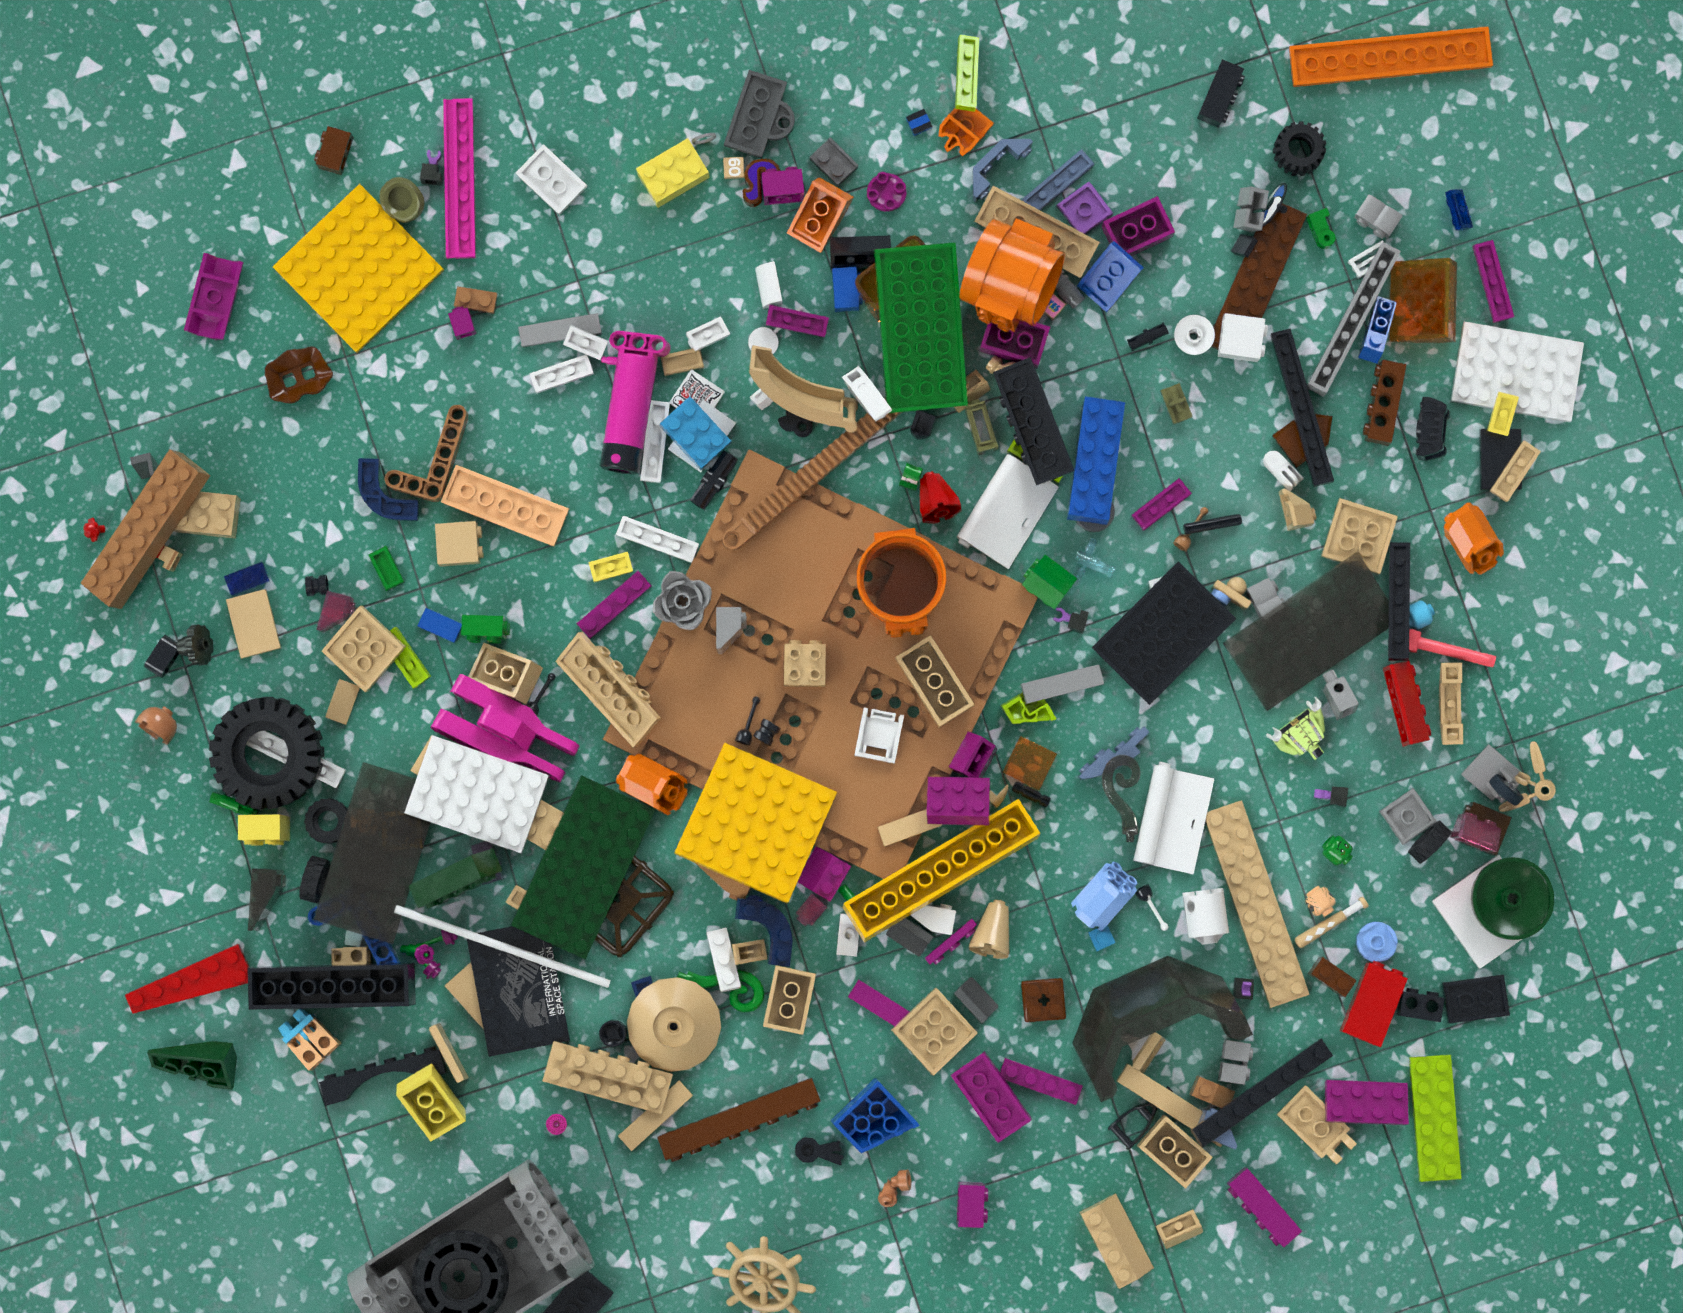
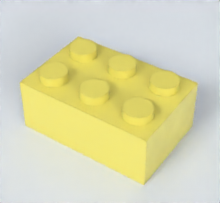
M688 138L636 168L639 178L657 208L710 178L707 168Z
M280 814L238 815V840L244 841L245 845L263 846L264 842L268 845H284V841H290V817Z
M432 1063L397 1084L396 1096L430 1142L466 1121L465 1108Z

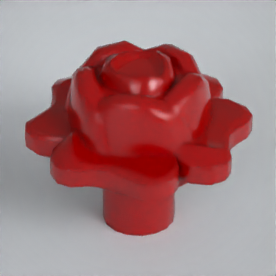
M94 518L88 519V523H85L83 526L84 535L90 538L91 542H95L100 533H105V526L98 525Z

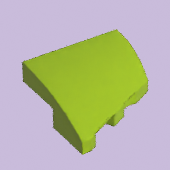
M1023 692L1000 705L1012 724L1054 721L1057 719L1045 700L1026 704Z

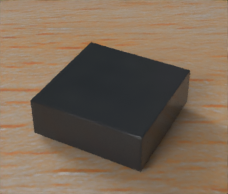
M1240 234L1231 252L1234 255L1248 258L1257 240L1254 237Z

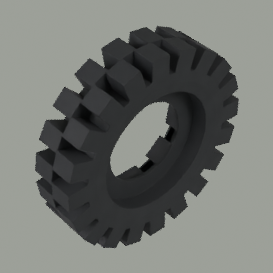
M261 697L242 702L234 706V709L231 711H227L221 718L222 722L216 724L212 733L215 737L214 740H210L209 751H213V757H210L209 761L210 767H215L216 773L213 774L218 784L222 783L224 785L222 790L229 797L234 796L236 797V802L244 806L251 805V808L274 809L300 799L306 794L308 789L314 786L317 781L316 776L321 773L323 763H320L321 758L324 757V746H320V740H323L320 730L316 731L314 727L316 722L311 715L306 716L303 713L305 710L297 704L292 705L289 700L283 698ZM257 732H275L283 738L287 745V762L276 774H258L246 762V743Z

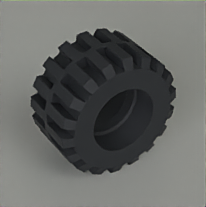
M1299 121L1298 124L1293 122L1289 127H1284L1278 135L1273 148L1274 160L1279 162L1277 166L1280 169L1283 167L1286 174L1288 172H1292L1291 176L1310 174L1314 169L1316 170L1326 153V140H1323L1324 135L1322 132L1318 133L1319 128L1317 126L1312 128V124L1309 122L1307 125H1304V121ZM1293 140L1306 142L1310 147V156L1307 158L1295 157L1289 150V142Z

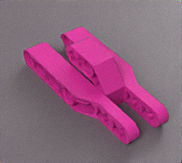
M459 674L450 692L464 699L466 703L469 704L470 702L483 709L477 721L480 727L444 709H440L431 725V729L462 746L520 766H526L532 770L549 775V778L556 782H561L566 774L564 770L528 751L535 738L571 756L576 755L580 746L576 742L546 728L531 708L488 688L486 685L466 675Z

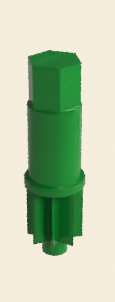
M212 792L210 796V803L235 811L237 814H258L259 810L251 808V805L244 806L236 802L235 798Z

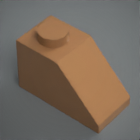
M1196 1076L1189 1095L1222 1108L1232 1101L1235 1091Z

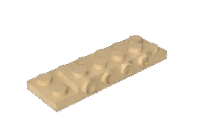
M578 632L555 662L633 748L638 747L661 719L650 706L652 702L648 699L650 697L649 693L635 685L636 679L629 674H625L622 670L624 668L623 665L609 656V649L600 645L595 646L583 632Z
M556 1041L553 1042L543 1082L662 1114L673 1076L672 1073L650 1068V1063L639 1060L637 1064L629 1062L630 1058L625 1056L611 1057L609 1056L610 1052L598 1049L597 1053L589 1051V1046L582 1044L574 1047Z

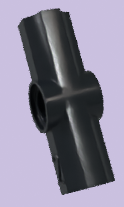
M723 450L713 467H710L703 476L700 486L690 501L705 511L715 494L719 493L726 483L727 476L737 464L738 459Z

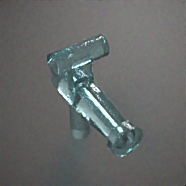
M1090 538L1085 552L1078 550L1074 562L1082 565L1074 574L1078 578L1077 581L1084 576L1086 567L1105 573L1110 578L1115 571V566L1112 565L1110 567L1092 556L1097 544L1095 539Z

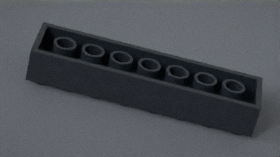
M415 963L248 968L249 1010L416 1005Z

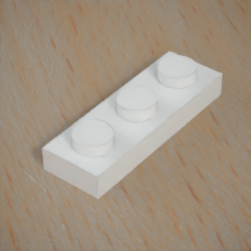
M585 354L530 373V377L536 394L588 377L594 373L588 355Z
M727 928L707 932L706 935L720 992L741 988Z

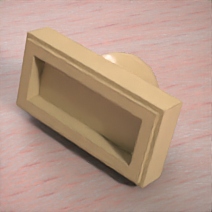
M1240 577L1231 578L1227 585L1217 580L1211 587L1227 595L1231 602L1243 610H1246L1251 604L1250 600L1242 596L1246 592L1247 584Z

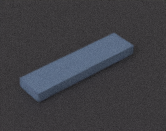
M1081 149L1021 201L1041 211L1095 164Z

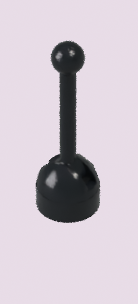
M554 673L548 674V680L539 692L535 701L528 702L525 705L531 708L533 712L536 714V716L539 713V706L537 703L541 699L550 682L555 680L556 676Z
M757 696L752 699L753 705L745 729H741L736 734L735 741L749 746L751 744L752 734L749 728L756 706L760 703V698Z

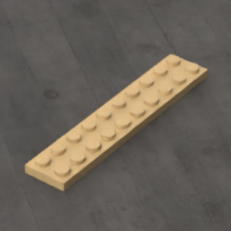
M1242 800L1207 812L1205 823L1269 1007L1272 1008L1310 995Z

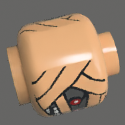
M1317 886L1306 894L1305 903L1315 916L1322 914L1326 917L1334 911L1333 906L1336 900L1326 887L1320 888V886Z

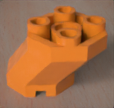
M1466 503L1455 512L1449 513L1444 519L1446 522L1443 526L1445 537L1452 544L1470 574L1476 572L1482 575L1495 567L1498 563L1496 560L1498 555L1502 557L1504 554L1503 543L1496 536L1482 510L1478 506Z
M639 753L635 756L629 755L626 758L625 764L616 777L619 790L666 815H670L671 810L677 811L680 809L687 796V789L684 788V783L687 784L685 777Z

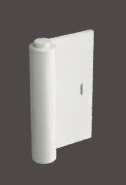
M1007 454L958 533V543L967 549L969 546L978 549L1006 569H1009L1059 487L1051 481L1036 486L1029 466Z
M1159 762L1153 768L1133 861L1194 875L1214 778L1177 771L1170 768L1171 764Z

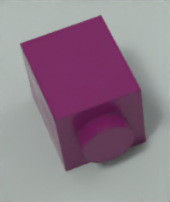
M461 306L452 309V312L448 313L457 340L477 334L468 308Z

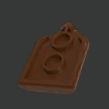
M1315 414L1324 447L1329 444L1333 416ZM1293 420L1272 435V437L1295 468H1297L1306 459L1296 424Z

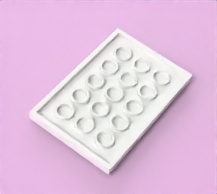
M1464 322L1450 401L1493 409L1499 391L1519 397L1515 413L1570 423L1572 421L1584 343Z
M432 735L404 813L522 853L549 775Z

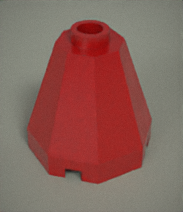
M925 473L923 478L920 479V516L922 522L939 523V518L944 517L945 520H948L961 512L959 497L939 473Z

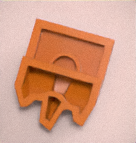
M954 108L940 124L939 137H949L944 146L947 153L954 147L959 146V153L961 156H964L983 139L994 125V122L977 108L975 112Z

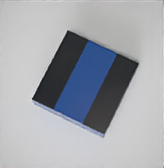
M925 109L906 116L914 136L933 127Z

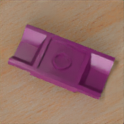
M208 253L203 254L184 331L205 338L224 340L244 262L226 260Z

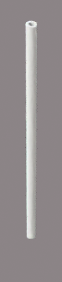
M396 905L394 911L396 914L603 987H609L611 980Z

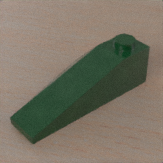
M210 1041L150 1049L147 1052L153 1068L174 1075L179 1072L189 1076V1080L195 1081L197 1078L206 1081L207 1086L232 1090L234 1087L237 1056L233 1043Z

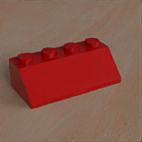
M1410 661L1382 668L1402 747L1429 741L1431 729L1429 724L1425 723L1424 716H1426V710L1424 705L1420 703L1421 690L1419 685L1415 684L1414 677H1416L1414 665H1411Z

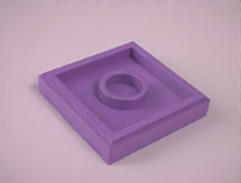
M1087 182L1057 204V208L1070 225L1083 234H1087L1113 215L1111 209L1090 182Z

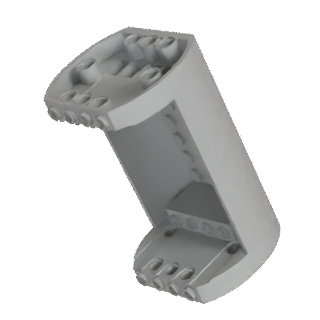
M528 1159L347 1275V1282L351 1296L361 1313H424L415 1299L412 1288V1272L417 1256L429 1241L440 1234L452 1230H470L491 1239L503 1253L508 1265V1291L502 1305L495 1313H523L594 1268V1260L587 1243L546 1177ZM509 1237L517 1239L518 1245L516 1248L512 1249L507 1246L506 1241ZM457 1259L448 1263L443 1269L441 1282L447 1284V1291L445 1293L455 1299H466L472 1296L479 1288L481 1281L480 1272L472 1269L471 1261ZM459 1270L465 1274L464 1281L457 1282L454 1279L455 1271Z

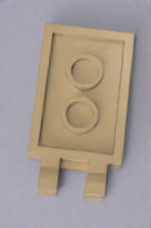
M1306 1085L1276 1114L1321 1159L1327 1155L1334 1164H1338L1343 1159L1334 1151L1341 1142L1351 1150L1357 1144L1346 1134L1350 1128L1345 1123L1325 1122V1104Z

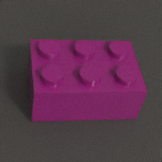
M1158 196L1103 221L1101 226L1109 244L1115 241L1131 257L1172 238L1175 234V230Z
M1019 321L1015 332L1011 330L1005 332L992 322L987 324L979 352L1016 363L1031 357L1035 368H1038L1050 326L1040 323L1031 326L1027 322Z
M928 777L927 824L989 825L990 778Z

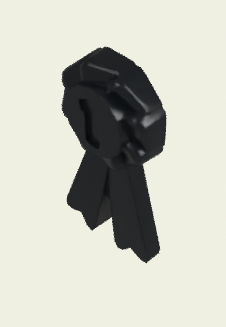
M805 1137L800 1139L795 1145V1155L802 1162L810 1163L819 1157L837 1165H842L841 1160L844 1158L843 1155L831 1153L842 1150L839 1146L840 1141L819 1145L815 1139Z

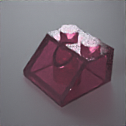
M1465 812V814H1458L1450 838L1486 852H1496L1499 846L1501 829L1496 827L1497 823L1486 819L1482 822L1477 820V815Z

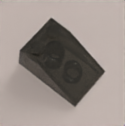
M252 868L248 931H259L279 898L282 888L286 886V875H283V870Z

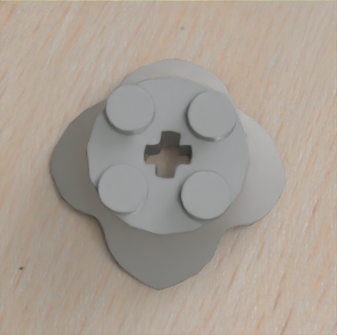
M670 571L662 581L661 594L653 602V613L661 621L675 623L681 629L694 630L702 622L704 609L711 601V587L704 581L690 580L682 572ZM682 596L684 599L688 598L684 607L677 605L680 601L679 598Z

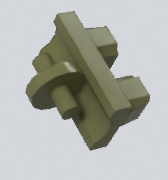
M1180 383L1160 390L1173 425L1193 417Z

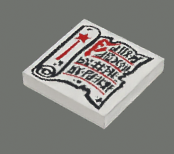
M690 370L669 403L677 408L690 396L698 405L704 400L715 408L725 391L695 371Z

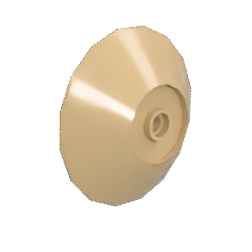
M676 977L658 980L645 987L631 1004L627 1027L629 1041L640 1058L650 1063L652 1067L673 1072L689 1070L706 1060L717 1045L721 1031L719 1008L709 992L696 982ZM676 1023L678 1025V1028L676 1030H672L670 1028V1024Z

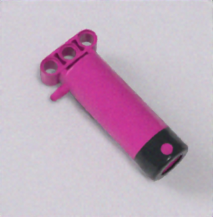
M615 331L610 335L609 342L618 351V356H603L601 358L602 363L616 365L600 467L610 472L636 475L640 472L658 357L667 356L670 353L671 346L668 341L659 335ZM624 337V343L617 346V341ZM644 340L643 346L636 348L637 342ZM663 342V348L656 351V345Z

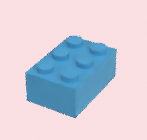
M690 396L660 423L662 430L700 471L731 444V440Z

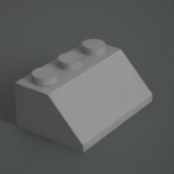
M716 607V649L718 654H723L743 634V629H747L746 612H742L741 607Z

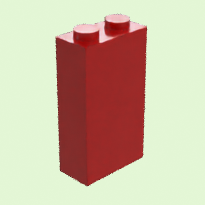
M1373 960L1372 963L1366 962L1340 1032L1381 1047L1408 978L1403 976L1404 972L1394 968L1391 971L1384 969V964Z

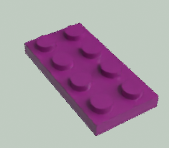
M985 1051L951 1074V1077L997 1143L1032 1120Z
M1326 1080L1325 1122L1408 1125V1083Z

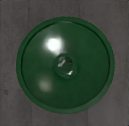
M1515 857L1503 858L1488 864L1477 875L1471 890V906L1477 921L1487 932L1502 939L1520 940L1536 934L1547 924L1554 908V891L1548 876L1533 862Z

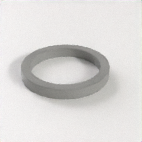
M706 133L699 135L691 140L692 144L699 145L710 142L716 138V134ZM710 137V138L705 139V140L697 141V140H699V139H701V138Z

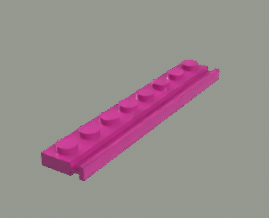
M443 99L446 259L476 258L473 99Z

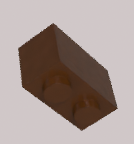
M328 126L327 130L323 131L321 135V148L315 154L314 161L317 167L342 175L354 139L352 134Z
M1318 957L1308 972L1310 976L1341 997H1346L1357 981L1324 957Z

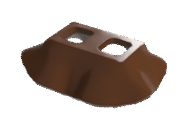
M316 347L287 350L278 358L269 362L265 367L269 396L273 401L289 404L295 403L304 394L314 395L320 393L333 377V371ZM312 366L315 377L305 380L301 370ZM293 373L296 384L287 388L284 384L283 376Z

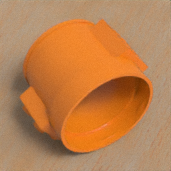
M1017 218L1012 226L993 219L983 231L971 255L961 284L960 300L975 306L980 321L986 324L992 322L1005 332H1009V330L1015 332L1019 321L1035 326L1043 316L1054 294L1064 266L1065 252L1054 249V235L1051 232Z
M915 528L874 533V542L866 549L858 564L856 581L859 596L871 614L885 623L886 635H891V638L902 637L903 633L911 632V635L923 634L924 630H927L928 627L927 615L936 608L945 590L946 570L944 562L932 544L916 535ZM898 549L912 551L923 557L931 566L936 579V593L932 601L921 611L908 616H894L878 609L869 599L864 586L866 570L875 558L887 551Z

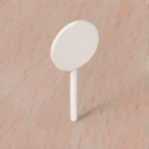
M800 306L797 311H802L803 307ZM760 327L755 329L748 339L750 350L752 345L770 348L772 349V354H774L778 348L776 333L780 328L771 330L766 327Z

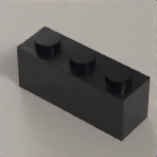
M1222 59L1197 119L1218 128L1221 122L1226 123L1230 113L1226 110L1229 104H1234L1238 95L1234 93L1237 86L1241 87L1245 78L1242 75L1244 68Z
M890 235L830 237L831 269L875 267L874 249L891 248Z

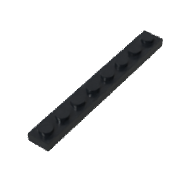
M1291 328L1271 333V340L1313 487L1333 483V474Z
M1322 1038L1317 1040L1190 1130L1201 1148L1205 1147L1333 1056Z

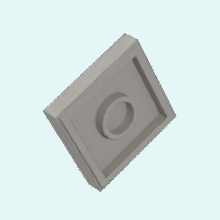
M1414 788L1379 811L1402 845L1437 822Z

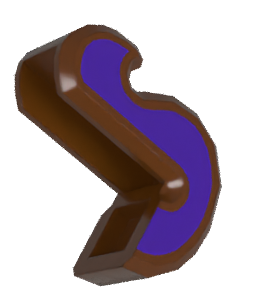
M753 160L746 166L744 177L749 189L744 188L742 192L744 203L747 206L757 207L762 203L761 173L772 168L780 171L779 165L773 160Z

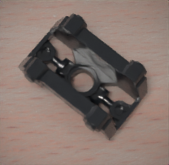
M1422 397L1419 420H1417L1416 443H1419L1416 455L1421 461H1429L1442 458L1447 453L1445 439L1447 419L1450 418V411L1442 401L1431 397Z

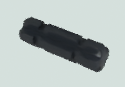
M1018 781L1014 783L1012 787L1013 792L1022 794L1021 796L1035 803L1039 802V805L1043 807L1049 805L1050 797L1041 795L1040 792L1028 786L1025 787L1023 786L1024 784Z

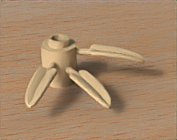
M1532 741L1530 744V754L1534 772L1539 773L1540 781L1538 783L1531 781L1530 776L1523 772H1519L1515 776L1519 784L1534 786L1535 793L1530 795L1523 793V800L1517 806L1512 805L1508 801L1504 802L1499 806V811L1501 812L1510 811L1529 804L1530 799L1535 796L1540 800L1546 801L1555 795V784L1551 780L1544 779L1543 772H1545L1546 768L1540 748L1535 741ZM1548 787L1549 793L1543 794L1541 788Z

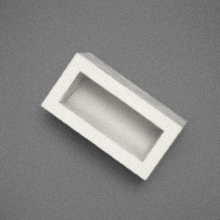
M775 261L756 267L755 272L763 309L769 308V305L781 306L782 297Z

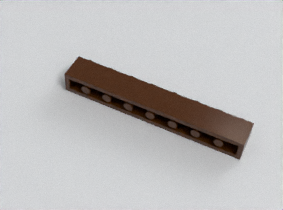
M811 1077L659 1135L657 1138L665 1160L670 1159L671 1162L682 1159V1154L689 1151L691 1155L702 1151V1146L709 1144L710 1147L721 1144V1139L729 1137V1140L741 1136L740 1132L748 1129L750 1133L760 1129L759 1125L765 1122L768 1125L779 1122L778 1117L784 1115L787 1118L799 1114L798 1110L806 1107V1110L818 1107L817 1103L821 1100Z

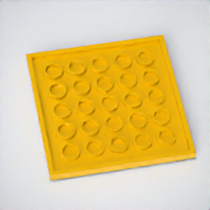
M361 184L354 188L272 266L356 353L368 344L444 271L427 251L395 219L383 210L382 206Z
M724 743L674 854L788 904L837 792Z

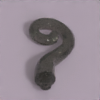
M1117 755L1110 759L1104 767L1102 786L1106 797L1121 816L1122 834L1126 835V842H1134V835L1138 834V821L1134 811L1113 787V773L1121 765L1128 766L1132 771L1131 777L1124 779L1123 774L1119 772L1116 774L1115 779L1120 787L1130 788L1138 783L1141 771L1138 762L1128 755Z

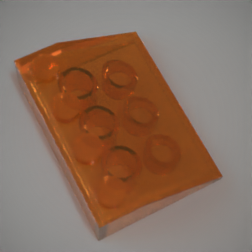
M1451 258L1395 262L1391 269L1390 300L1397 302L1390 326V342H1456L1457 262Z

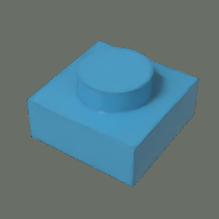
M1108 925L1102 931L1097 928L1088 932L1096 951L1115 943Z

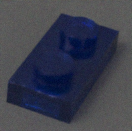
M1463 189L1445 192L1446 203L1450 209L1452 224L1455 230L1473 228Z
M263 562L224 576L231 596L270 582Z

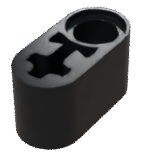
M164 635L146 660L144 667L160 678H163L179 656L177 642Z

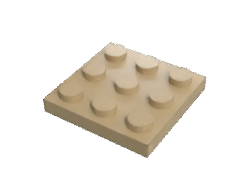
M1339 498L1321 557L1380 575L1398 516Z
M359 606L323 648L322 652L364 692H368L406 646L365 607Z
M934 988L891 1029L897 1038L933 1076L978 1034L937 988Z

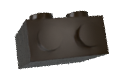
M1470 802L1469 805L1466 804L1462 812V816H1464L1463 821L1457 825L1454 835H1456L1455 841L1496 856L1512 817L1476 802Z

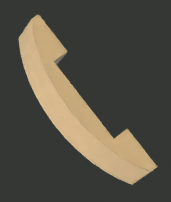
M1441 663L1439 713L1442 745L1463 744V724H1461L1462 663Z

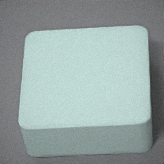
M347 929L344 944L361 947L363 940L361 931Z

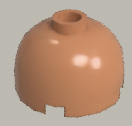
M164 706L162 709L149 707L135 720V723H138L141 729L155 739H158V737L162 738V743L166 745L173 739L177 730L176 721L172 718L173 712Z

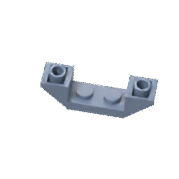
M1001 139L973 167L972 185L974 202L979 199L983 200L990 192V183L981 174L986 175L993 167L991 164L996 159L1000 161L1007 152L1005 150L1017 160L1021 157H1027L1032 151L1033 141L1031 139Z

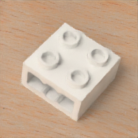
M1225 313L1222 318L1218 357L1258 362L1260 357H1264L1265 345H1262L1263 337L1267 336L1268 331L1265 319Z

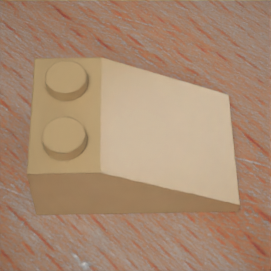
M483 643L468 677L526 705L543 668L529 659Z

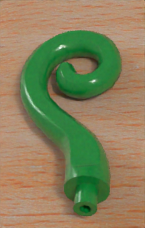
M737 970L739 981L749 984L753 989L754 995L750 1002L741 1003L738 1000V995L748 991L746 986L741 985V988L730 991V1004L740 1012L755 1011L764 1000L765 992L763 985L753 974ZM679 971L677 976L678 978L696 982L705 990L719 985L716 974L702 976L688 971L687 974Z

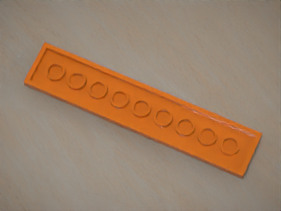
M1489 27L1289 46L1293 87L1492 68L1493 66Z

